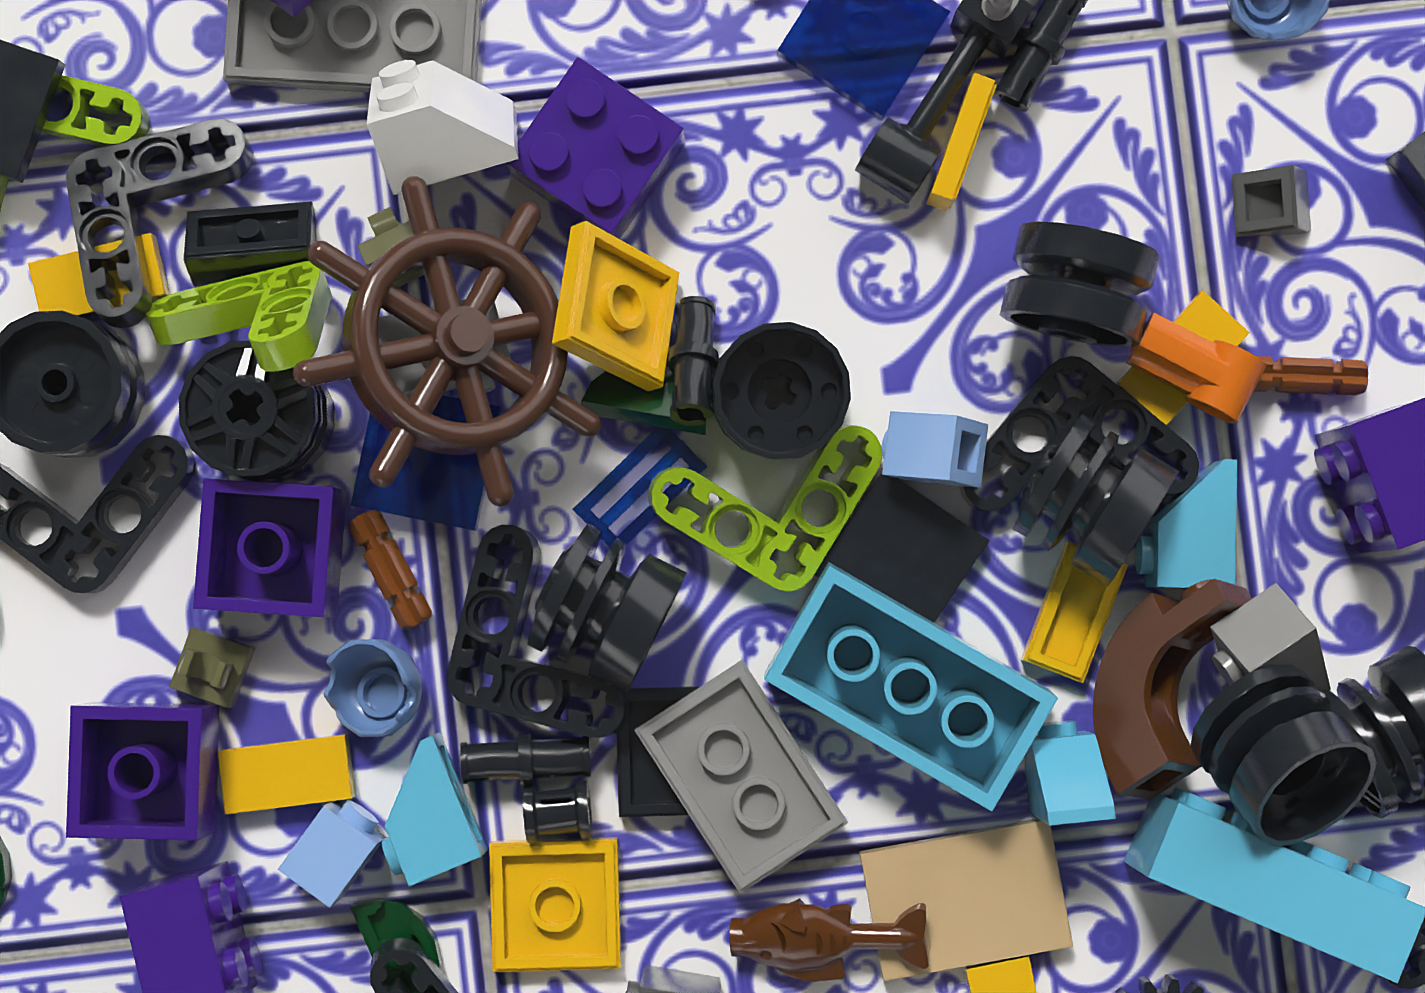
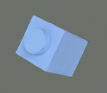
M890 411L888 430L885 432L882 440V456L884 459L882 475L918 483L981 488L989 424L958 415Z
M347 800L344 805L337 801H332L323 806L277 870L330 908L341 900L382 844V840L386 837L374 829L379 821L365 808L351 800Z

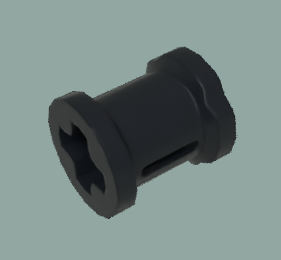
M588 780L578 781L575 788L537 791L534 785H525L523 787L522 805L527 843H537L540 836L579 833L582 839L592 838V809Z

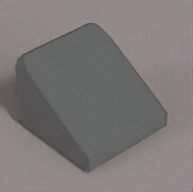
M1295 165L1232 174L1236 237L1310 233L1308 177L1304 169Z

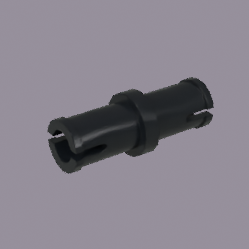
M1088 0L1043 1L1030 27L1021 28L1015 39L1018 48L996 86L993 94L995 98H1001L1000 101L1013 109L1027 112L1031 105L1030 102L1051 65H1058L1063 57L1065 50L1062 44Z
M687 296L680 299V303L677 302L675 305V345L668 351V368L673 373L670 417L679 424L696 426L706 423L707 419L712 417V407L710 406L711 380L719 360L718 351L713 347L716 305L706 297Z
M518 734V741L460 743L462 784L520 779V785L525 786L533 785L534 778L591 777L589 737L586 736L532 740L531 734Z

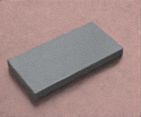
M228 0L223 80L227 84L370 93L372 78L379 76V72L386 66L403 60H413L416 62V65L433 60L477 82L482 0H313L295 17L271 0Z

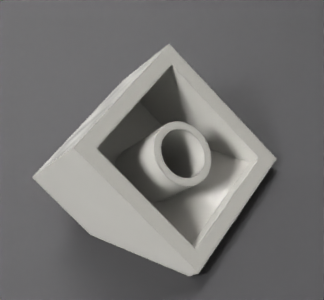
M413 60L399 61L386 66L379 72V76L372 78L366 124L393 195L402 193V183L411 176L420 177L427 185L518 159L517 112L513 100L433 60L418 65Z

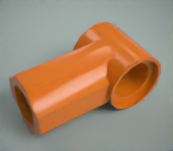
M1152 313L1143 327L1140 344L1131 347L1125 362L1156 380L1186 394L1185 400L1194 407L1232 424L1238 423L1267 366L1263 360L1238 346L1220 340L1211 342L1156 313Z

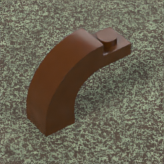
M1208 579L1186 589L1181 595L1182 601L1150 593L1127 614L1116 629L1103 654L1096 677L1093 697V725L1104 767L1118 795L1153 799L1201 767L1195 759L1179 720L1177 708L1179 684L1190 660L1200 649L1214 640L1210 627L1252 599L1246 588L1217 579Z

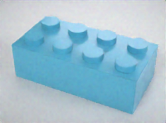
M829 562L764 674V680L990 811H993L1058 700V697L1050 689Z
M1177 787L1174 788L1171 798L1159 794L1153 799H1149L1124 859L1125 863L1148 878L1398 983L1425 917L1424 906L1406 899L1411 886L1354 862L1349 874H1347L1345 870L1349 860L1304 841L1291 844L1289 849L1283 847V845L1273 846L1256 836L1240 814L1234 812L1230 824L1224 822L1222 818L1226 811L1225 807Z

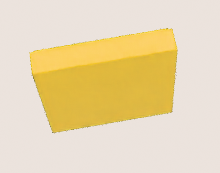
M587 221L571 226L552 344L646 391L663 387L680 272Z
M618 837L539 839L537 843H527L526 840L491 841L489 843L492 972L621 969Z

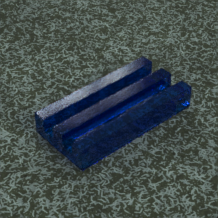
M657 427L572 510L586 524H591L603 530L601 539L609 548L617 538L625 541L627 547L658 517L652 511L651 506L649 505L618 536L609 527L649 489L652 479L660 471L672 467L680 458L689 466L687 469L695 471L700 475L708 466L698 458L672 429ZM665 441L671 449L608 511L598 518L592 510ZM684 478L679 485L671 484L663 492L669 498L666 508L691 484L687 479Z

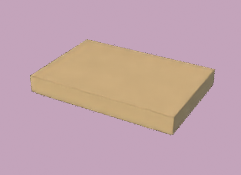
M1040 819L859 851L872 923H895L899 915L908 908L918 903L926 905L924 935L929 954L928 968L921 969L901 958L895 949H877L883 981L1073 947L1051 826Z

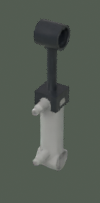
M962 0L950 24L951 27L964 34L962 40L907 125L899 124L888 117L868 145L855 171L909 204L942 152L928 140L933 129L984 50L987 49L1003 59L1039 0Z

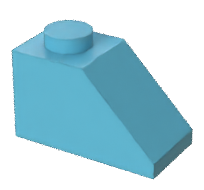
M1223 459L1210 463L1198 474L1193 485L1185 491L1178 493L1149 521L1146 526V536L1139 537L1135 549L1137 574H1145V588L1188 589L1190 586L1208 579H1217L1235 585L1237 460Z
M1073 720L1044 723L1024 756L1030 813L1049 826L1116 819L1114 802L1096 735L1085 730L1077 731L1076 721Z
M441 732L419 742L384 826L389 836L382 840L384 855L394 875L397 876L403 873L408 886L475 860L488 850Z

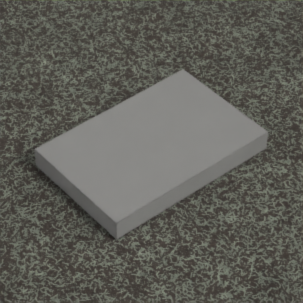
M743 659L635 729L638 737L739 893L747 890L848 823Z

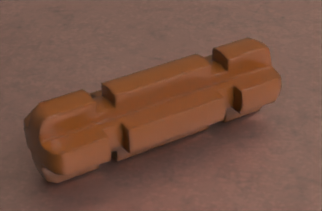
M1257 356L1267 366L1254 392H1267V390L1275 387V391L1278 393L1327 394L1334 390L1336 395L1357 396L1367 390L1369 372L1368 365L1363 360L1341 359V361H1337L1334 364L1332 359L1281 357V359L1273 362L1271 356Z
M370 510L355 517L348 523V529L357 546H364L366 553L362 556L385 600L391 599L394 606L390 610L399 627L403 630H408L427 621L432 616V610L423 593L417 594L414 587L418 583L398 544L393 539L389 540L387 533L390 532V529L383 515L378 510Z

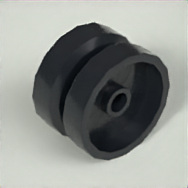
M1037 221L1023 223L1019 229L1012 259L1026 273L1031 275L1019 276L1011 279L1006 284L999 315L1006 321L1020 327L1065 340L1100 346L1135 347L1140 344L1147 312L1135 299L1127 295H1138L1153 287L1160 255L1155 249L1140 241L1095 228L1059 222Z
M61 310L30 313L9 323L0 332V432L12 443L36 452L52 454L63 458L93 457L117 446L136 426L145 403V375L134 349L114 331ZM65 378H67V387L62 383Z

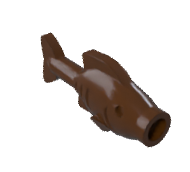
M799 898L790 903H781L761 909L745 918H731L729 933L731 956L747 957L760 964L774 967L789 977L812 982L843 979L846 968L842 957L852 950L895 949L900 957L910 964L926 969L929 966L928 947L924 935L926 905L918 903L908 908L899 915L895 923L850 922L852 907L849 904H838L824 908L819 905L805 904Z

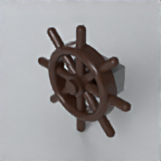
M411 176L402 183L401 192L413 236L392 246L369 268L326 241H316L309 246L307 256L310 263L352 289L353 292L349 298L343 320V352L298 362L293 369V378L302 387H312L350 378L358 397L366 409L383 427L390 431L369 471V478L375 486L385 488L393 484L414 446L439 454H476L489 501L495 506L503 507L512 501L514 491L502 452V444L530 429L545 413L584 437L597 435L601 429V420L597 414L559 391L568 360V352L552 344L559 300L546 277L522 253L541 219L539 206L531 201L521 203L514 212L500 239L470 229H439L426 182L420 177ZM449 263L462 264L481 271L467 298L464 300H459ZM418 266H423L434 306H426L393 283L405 272ZM502 287L514 298L522 314L499 318L495 300ZM382 308L391 315L379 317L380 309ZM531 339L532 361L530 371L511 360L507 347L508 343ZM494 380L519 395L512 406L496 418L492 416L486 392L496 388ZM457 390L467 423L453 422L432 415L445 391Z

